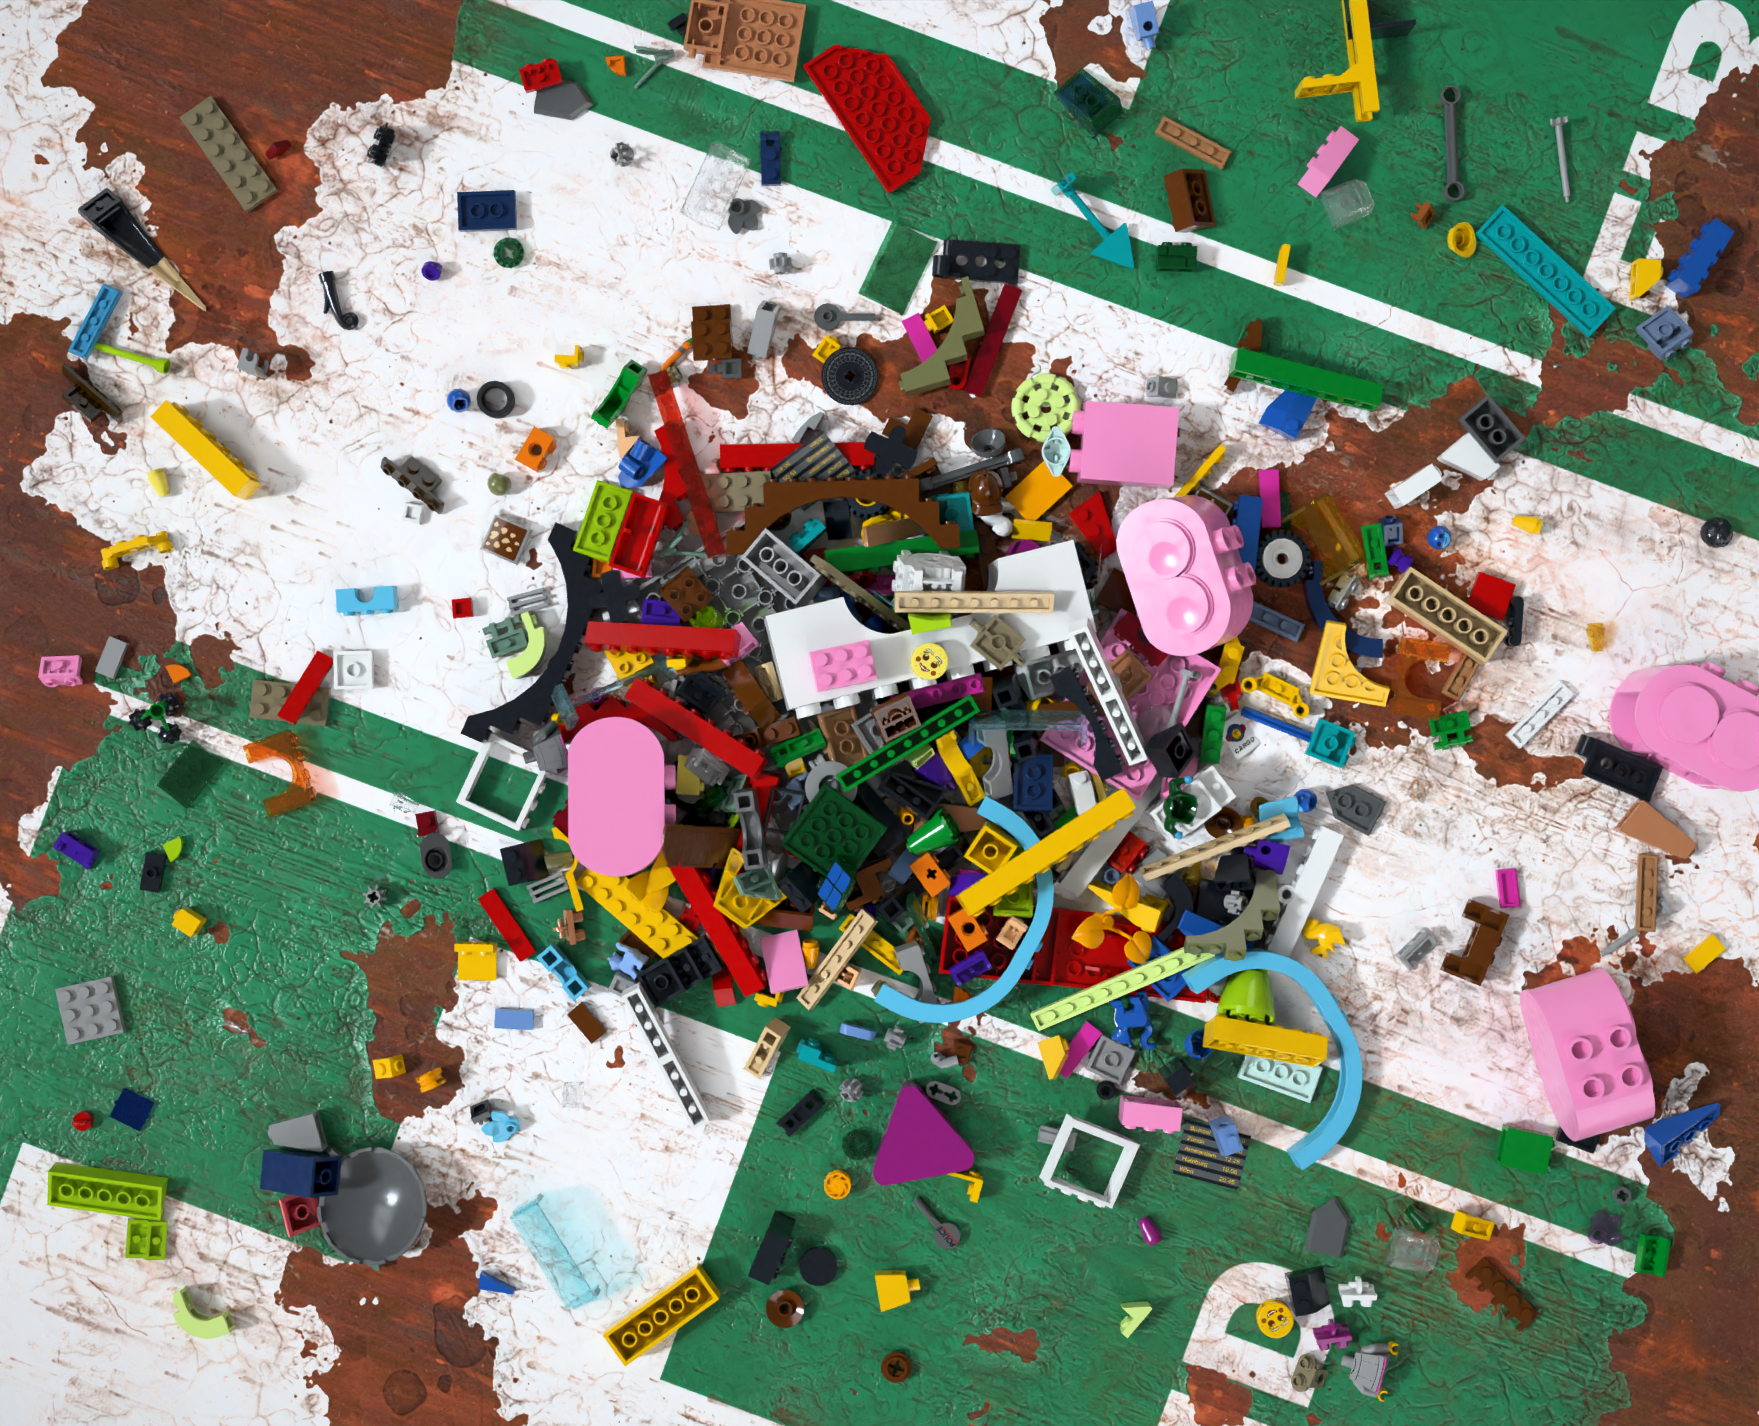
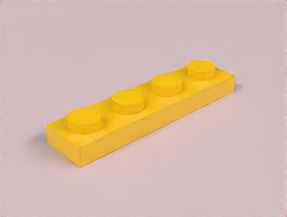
M1220 444L1174 497L1187 495L1189 491L1193 493L1200 485L1198 481L1202 477L1206 478L1213 471L1210 467L1215 462L1219 464L1225 457L1223 453L1226 448Z
M850 913L839 929L845 932L855 919V916ZM872 930L861 946L900 975L903 970L898 964L894 951L895 946Z

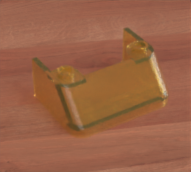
M1327 493L1322 494L1281 520L1284 523L1291 519L1294 527L1299 529L1305 528L1324 558L1322 574L1327 578L1319 583L1321 586L1346 573L1365 559V552L1333 498Z

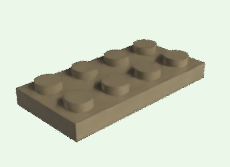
M758 471L695 475L696 506H706L713 510L714 513L745 511L744 507H749L750 503H761V507H764L763 483H768V480L772 479V472Z
M253 679L249 717L285 721L279 718L277 714L296 684ZM318 688L297 723L327 726L331 688Z

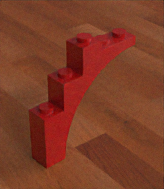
M669 421L654 432L661 445L662 453L668 458L664 463L665 477L663 490L659 501L670 504L663 527L667 526L669 531L674 530L677 532L686 522V519L675 502L686 500L689 498L688 494L691 493L680 472L686 473L694 468L693 464L696 462L674 425Z
M611 695L598 710L595 709L597 706L589 698L587 700L582 698L562 718L566 723L558 725L561 729L565 745L571 742L576 734L586 725L608 717H624L635 720L661 733L671 742H675L680 736L677 734L678 731L631 702L626 707V701L619 695L617 697Z

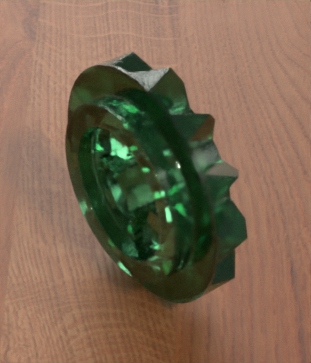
M507 237L496 243L493 255L495 261L500 266L512 269L515 266H519L524 259L525 251L518 240ZM504 247H506L510 251L514 250L512 252L514 259L510 258L509 256L505 257L506 250L504 249Z
M854 1129L843 1138L842 1148L849 1158L862 1160L870 1155L873 1141L870 1134L864 1130ZM856 1137L859 1139V1142L865 1143L860 1146L859 1152L856 1146H852L855 1143Z

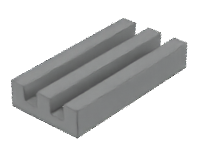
M544 587L506 597L509 609L511 610V616L549 606ZM542 593V596L513 603V600ZM540 600L544 601L542 604L515 611V607Z
M563 871L526 886L529 889L533 903L569 889ZM556 877H561V880L538 890H533V887ZM562 883L564 884V887L552 891L541 897H536V894L541 893Z

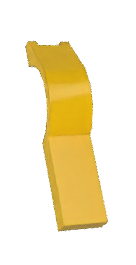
M950 729L945 735L935 738L936 745L966 803L972 806L985 798V794L972 767L966 761L957 745V737L954 731Z
M557 827L552 828L555 839H561L569 844V838ZM574 856V863L565 875L577 912L584 910L573 874L578 863Z

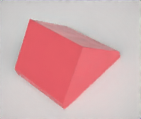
M286 1194L279 1199L288 1237L321 1225L317 1215V1207H319L317 1197L306 1198Z

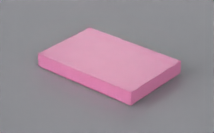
M798 930L760 938L771 994L809 986Z

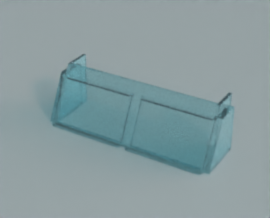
M980 710V712L969 718V744H972L973 748H975V730L1080 731V749L1083 748V745L1087 744V719L1085 714H1082V711L1030 710L1029 713H1026V710Z
M540 1192L516 1207L512 1211L513 1214L510 1216V1219L566 1309L571 1307L574 1310L596 1299L601 1291L600 1285L597 1284L591 1288L539 1205L544 1197Z

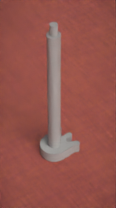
M1568 116L1550 119V127H1555L1563 197H1565L1566 203L1570 202V188L1562 126L1569 122Z
M1181 667L1180 674L1183 675L1168 728L1176 725L1189 678L1200 679L1202 673Z
M1660 896L1657 897V903L1661 908L1656 912V919L1665 913L1668 916L1674 913L1666 900ZM1632 928L1606 947L1600 955L1602 957L1606 954L1609 955L1640 931H1634V928Z

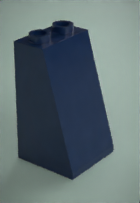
M287 1149L263 1150L260 1189L306 1198L338 1195L342 1156Z

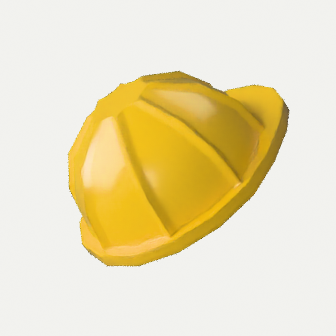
M1460 222L1449 230L1447 243L1451 250L1464 258L1470 257L1476 249V236L1469 223Z

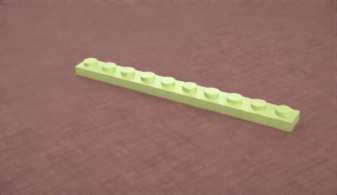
M1184 947L1034 1010L1030 1015L1038 1031L1215 957V955L1210 953L1196 955L1184 953Z

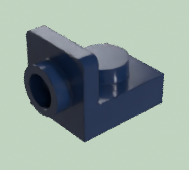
M1387 515L1384 518L1378 519V523H1381L1384 546L1403 544V522L1395 515Z

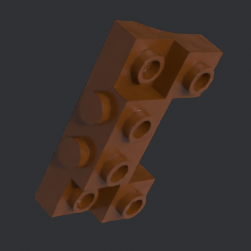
M1468 899L1462 917L1474 921L1475 925L1462 957L1447 952L1440 970L1481 986L1489 965H1492L1494 962L1496 947H1499L1502 942L1501 935L1509 914Z

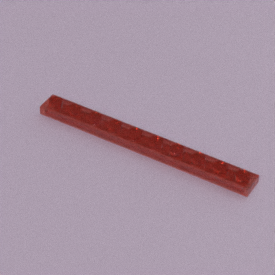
M667 370L648 375L707 559L726 554Z

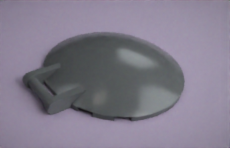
M330 1146L326 1151L327 1154L340 1155L342 1158L338 1195L320 1197L319 1207H317L318 1221L321 1223L326 1241L337 1254L356 1264L375 1266L386 1264L401 1257L417 1241L426 1220L427 1196L419 1173L406 1158L389 1149L369 1147L344 1155L337 1148Z

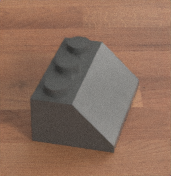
M1489 395L1481 398L1458 419L1495 464L1526 439Z

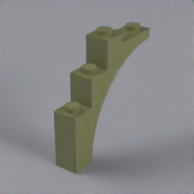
M1256 870L1254 874L1255 888L1253 896L1241 915L1229 925L1214 932L1186 936L1184 953L1194 955L1200 953L1214 955L1223 953L1224 960H1244L1247 950L1245 940H1261L1264 930L1262 920L1272 921L1278 919L1280 903L1275 870Z

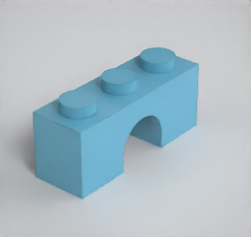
M396 586L374 587V596L367 603L361 600L359 589H335L337 613H343V617L355 616V612H362V615H374V611H381V614H392L393 610H399Z
M555 942L536 957L548 972L551 971L562 983V988L573 1001L592 986Z

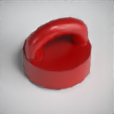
M82 1111L74 1116L71 1124L77 1130L85 1131L93 1126L94 1117L90 1112Z

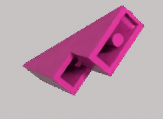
M981 673L915 689L907 693L916 710L959 699L969 694L985 692ZM900 694L892 695V696H890V699H892V698H894V697H896V696H898V695H900Z

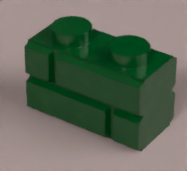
M1162 242L1161 245L1157 246L1156 271L1195 272L1197 267V246H1192L1190 242H1183L1181 245H1173V242Z

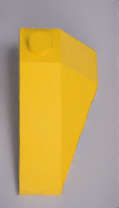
M1097 880L1089 883L1088 888L1114 909L1120 907L1113 902L1112 891L1114 886L1112 884L1102 883ZM1146 894L1145 897H1139V901L1133 909L1124 907L1123 910L1118 912L1136 926L1141 927V930L1151 933L1160 927L1170 902Z

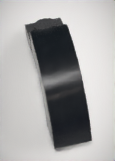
M1172 873L1160 885L1171 897L1174 905L1171 919L1156 934L1161 941L1165 939L1169 941L1175 935V929L1181 932L1177 927L1185 910L1193 912V900L1190 890L1176 873Z

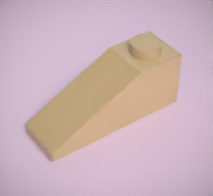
M774 1017L765 1026L744 1069L760 1079L784 1042L791 1027Z

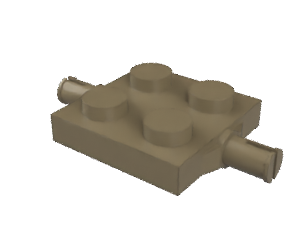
M995 614L984 625L980 624L975 618L969 623L970 626L978 631L976 638L969 646L1000 671L1011 660H1014L1021 667L1027 661L1018 654L1020 646L1026 639Z

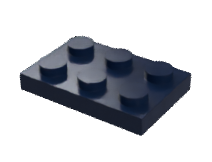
M515 190L457 192L459 232L517 230Z
M1038 754V757L1019 763L1018 759L1014 758L1013 811L1052 812L1053 754Z

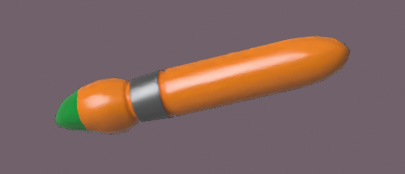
M692 338L683 342L682 346L663 363L660 368L661 373L669 366H672L686 350L692 347Z

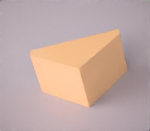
M846 964L835 981L853 991L861 970Z

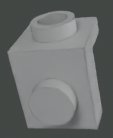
M1162 376L1147 379L1146 397L1176 399L1177 379Z

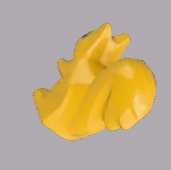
M1314 918L1306 920L1301 931L1303 937L1306 939L1317 938L1319 945L1310 950L1311 954L1327 958L1329 956L1328 949L1335 953L1334 945L1336 943H1340L1343 946L1346 945L1338 925L1330 923L1320 924L1319 920H1314Z

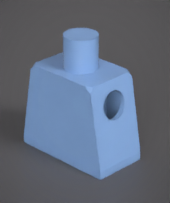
M1152 0L1134 5L1129 10L1136 41L1143 40L1145 50L1156 47L1154 36L1159 33Z
M1227 1115L1209 1121L1221 1156H1228L1244 1150L1236 1126Z

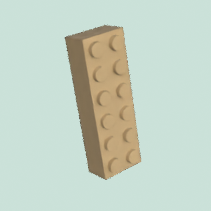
M1408 567L1401 574L1384 600L1479 664L1488 662L1508 632L1412 567Z

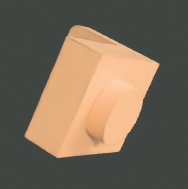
M1012 916L1006 921L996 940L1013 950L1022 934L1027 931L1028 926L1025 925L1022 919Z

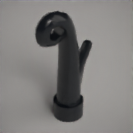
M326 271L318 274L324 289L323 313L327 314L330 307L339 326L346 330L355 329L359 323L357 315L352 312L342 314L334 272ZM349 317L352 318V323L350 324L346 323Z

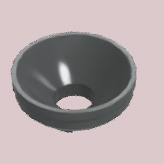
M984 429L976 433L971 439L973 452L977 456L987 459L996 457L1004 450L1006 445L1005 435L997 429ZM988 448H994V449H995V450L990 451V452H985V450H987Z

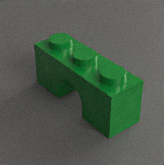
M1204 702L1202 717L1203 734L1202 739L1199 740L1197 755L1199 762L1219 764L1227 710L1224 703Z

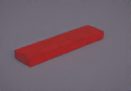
M319 651L315 653L277 714L279 718L296 725L331 669L333 658Z
M495 888L478 898V901L520 962L537 951Z

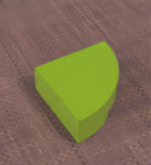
M182 836L163 844L170 862H173L180 856L184 844Z

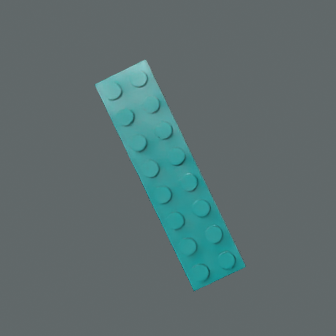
M1501 205L1475 233L1477 238L1587 338L1616 309L1504 205Z

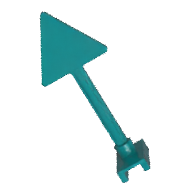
M1072 172L1066 175L1061 182L1050 190L1054 195L1063 192L1067 198L1069 197L1104 239L1091 252V255L1134 269L1127 223H1123L1110 234L1075 192L1076 189L1071 185L1076 179L1075 175Z

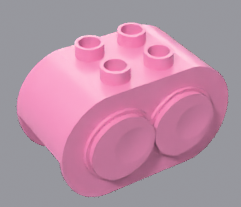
M1194 495L1153 500L1137 507L1125 518L1117 535V552L1142 629L1150 643L1165 653L1188 656L1214 648L1238 636L1246 627L1251 617L1253 593L1250 586L1256 584V577L1249 562L1242 563L1238 548L1243 547L1244 541L1238 526H1230L1227 516L1215 503Z
M1703 661L1701 666L1689 662L1687 665L1644 668L1628 676L1617 688L1610 705V727L1615 739L1622 747L1644 759L1663 766L1665 770L1699 787L1706 789L1726 788L1739 792L1752 791L1759 788V697H1757L1759 687L1741 679H1738L1736 684L1722 678L1726 671L1715 664Z
M608 717L596 720L586 725L576 734L568 751V838L570 848L576 859L583 866L596 873L613 877L630 876L649 867L662 851L664 824H676V804H665V791L676 790L675 765H665L664 753L658 739L646 726L635 720L624 717Z
M1595 968L1583 974L1521 992V1013L1549 1104L1560 1127L1572 1141H1579L1654 1117L1655 1098L1653 1082L1636 1037V1027L1632 1012L1624 995L1604 969Z

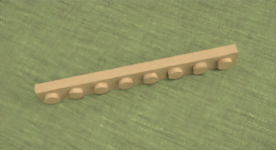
M895 591L894 612L1053 613L1054 592Z
M1285 813L1142 866L1139 869L1145 882L1154 881L1159 876L1172 874L1183 867H1191L1196 862L1209 860L1214 855L1227 853L1238 846H1246L1256 839H1264L1272 833L1283 832L1286 828L1291 827Z

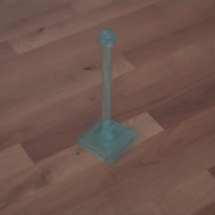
M667 658L660 659L661 663L573 700L569 698L563 683L555 686L551 698L567 731L575 728L579 720L575 707L629 685L636 678L641 680L662 670L668 672L672 667H667Z

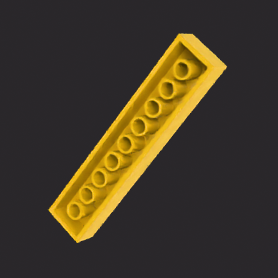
M1124 788L1117 790L955 897L968 916L973 915L977 917L986 911L984 907L988 904L994 906L1003 900L1001 896L1005 893L1010 895L1019 889L1017 885L1020 883L1024 885L1035 879L1034 874L1037 872L1039 874L1044 873L1052 868L1050 864L1054 861L1059 863L1066 859L1069 851L1073 853L1085 846L1083 842L1086 840L1088 842L1095 840L1101 836L1100 831H1108L1118 825L1116 823L1117 820L1120 819L1122 821L1134 814L1132 810L1136 808L1135 804Z

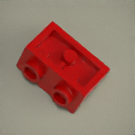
M547 58L542 60V63L535 65L527 64L519 69L526 94L563 83L556 59Z
M1129 831L1107 859V862L1122 874L1129 873L1132 875L1136 871L1140 860L1148 855L1150 846Z

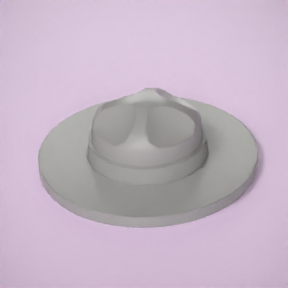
M826 761L815 766L808 774L805 782V792L809 802H811L825 782L854 801L857 794V786L845 793L835 776L848 767L835 761Z

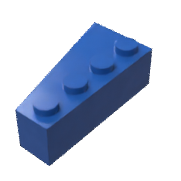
M1716 218L1703 224L1699 230L1701 232L1699 237H1695L1689 244L1690 250L1688 253H1684L1678 260L1679 266L1677 269H1673L1667 276L1668 282L1665 286L1683 299L1699 291L1700 283L1709 274L1706 270L1718 260L1716 254L1724 250L1735 232Z

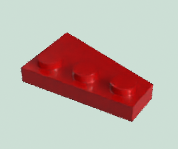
M1099 491L1068 515L1099 557L1101 551V560H1104L1117 550V545Z

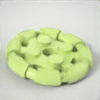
M1051 373L1037 374L1036 377H1029L1020 384L1011 405L1012 417H1015L1018 429L1028 438L1033 437L1038 442H1045L1051 431L1050 427L1056 424L1061 428L1063 434L1067 436L1071 432V426H1073V410H1081L1080 399H1077L1076 390L1072 384L1065 378H1058L1056 374ZM1040 384L1042 389L1035 391L1034 386ZM1052 384L1059 386L1057 391L1050 389ZM1024 395L1029 397L1028 403L1022 401ZM1068 396L1070 402L1065 404L1063 397ZM1043 403L1050 404L1051 411L1049 413L1041 411L1040 406ZM1027 412L1029 419L1024 420L1022 414ZM1064 413L1070 415L1068 420L1062 419ZM1034 425L1042 427L1040 432L1033 429Z

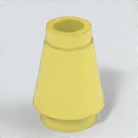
M162 468L147 472V479L159 497L170 494L166 472H163Z

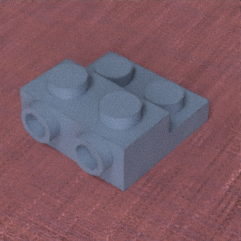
M1668 305L1636 327V332L1648 343L1647 348L1660 361L1664 358L1666 360L1672 358L1676 353L1675 350L1678 348L1684 349L1689 346L1694 333Z

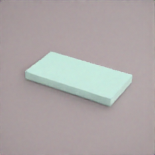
M1244 1055L1237 1077L1311 1103L1323 1066L1318 1065L1313 1068Z

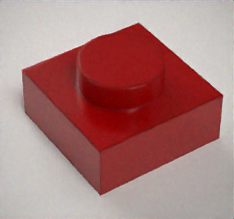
M472 598L451 599L454 619L474 617Z

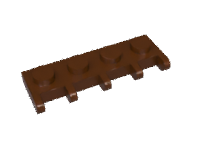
M983 521L973 522L974 530H977L980 550L977 557L983 590L987 591L989 579L988 565L998 558L1005 557V555H997L995 540L1002 539L1001 536L993 535L992 526L985 524Z
M1484 1257L1465 1275L1468 1280L1475 1275L1482 1282L1477 1289L1482 1292L1487 1288L1495 1296L1491 1300L1493 1306L1501 1302L1508 1309L1504 1315L1507 1320L1514 1315L1521 1322L1516 1327L1519 1332L1524 1330L1539 1315Z

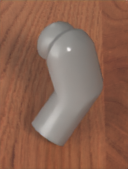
M937 1051L931 1054L932 1063L941 1069L959 1064L956 1055L946 1058Z

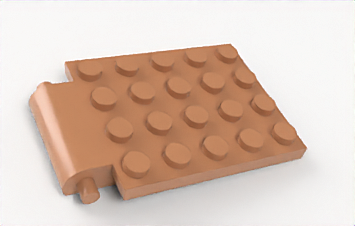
M691 0L683 49L688 51V58L691 59L696 58V53L703 54L702 68L794 83L807 6L805 4L780 0Z

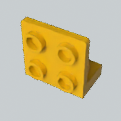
M604 650L619 680L626 687L628 683L644 673H650L659 668L651 655L638 652V654L634 655L623 651L611 653Z
M459 941L455 943L454 952H458V980L495 981L497 979V942Z

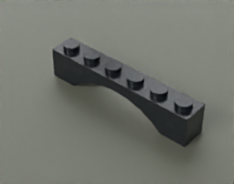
M1069 665L1051 674L1049 678L1057 694L1074 703L1090 722L1096 743L1093 765L1101 781L1123 772L1125 762L1120 754H1116L1114 750L1116 744L1112 737L1108 738L1105 732L1108 730L1103 720H1099L1097 716L1099 711L1095 703L1090 702L1088 698L1090 693L1086 685H1081L1079 681L1081 675L1078 669H1073L1072 665Z
M961 832L958 835V838L962 837V841L944 847L935 855L939 860L937 865L941 870L949 871L965 858L964 855L973 842L965 832ZM929 868V869L927 870V871H928V875H926V876H927V877L930 876V877H932V878L935 877V875H934L935 869H934V870H931V869ZM913 874L903 885H900L875 908L888 923H892L926 889L916 875Z

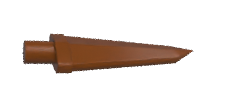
M721 658L694 660L684 669L677 670L678 676H683L695 671L700 672L701 670L709 674L728 666Z

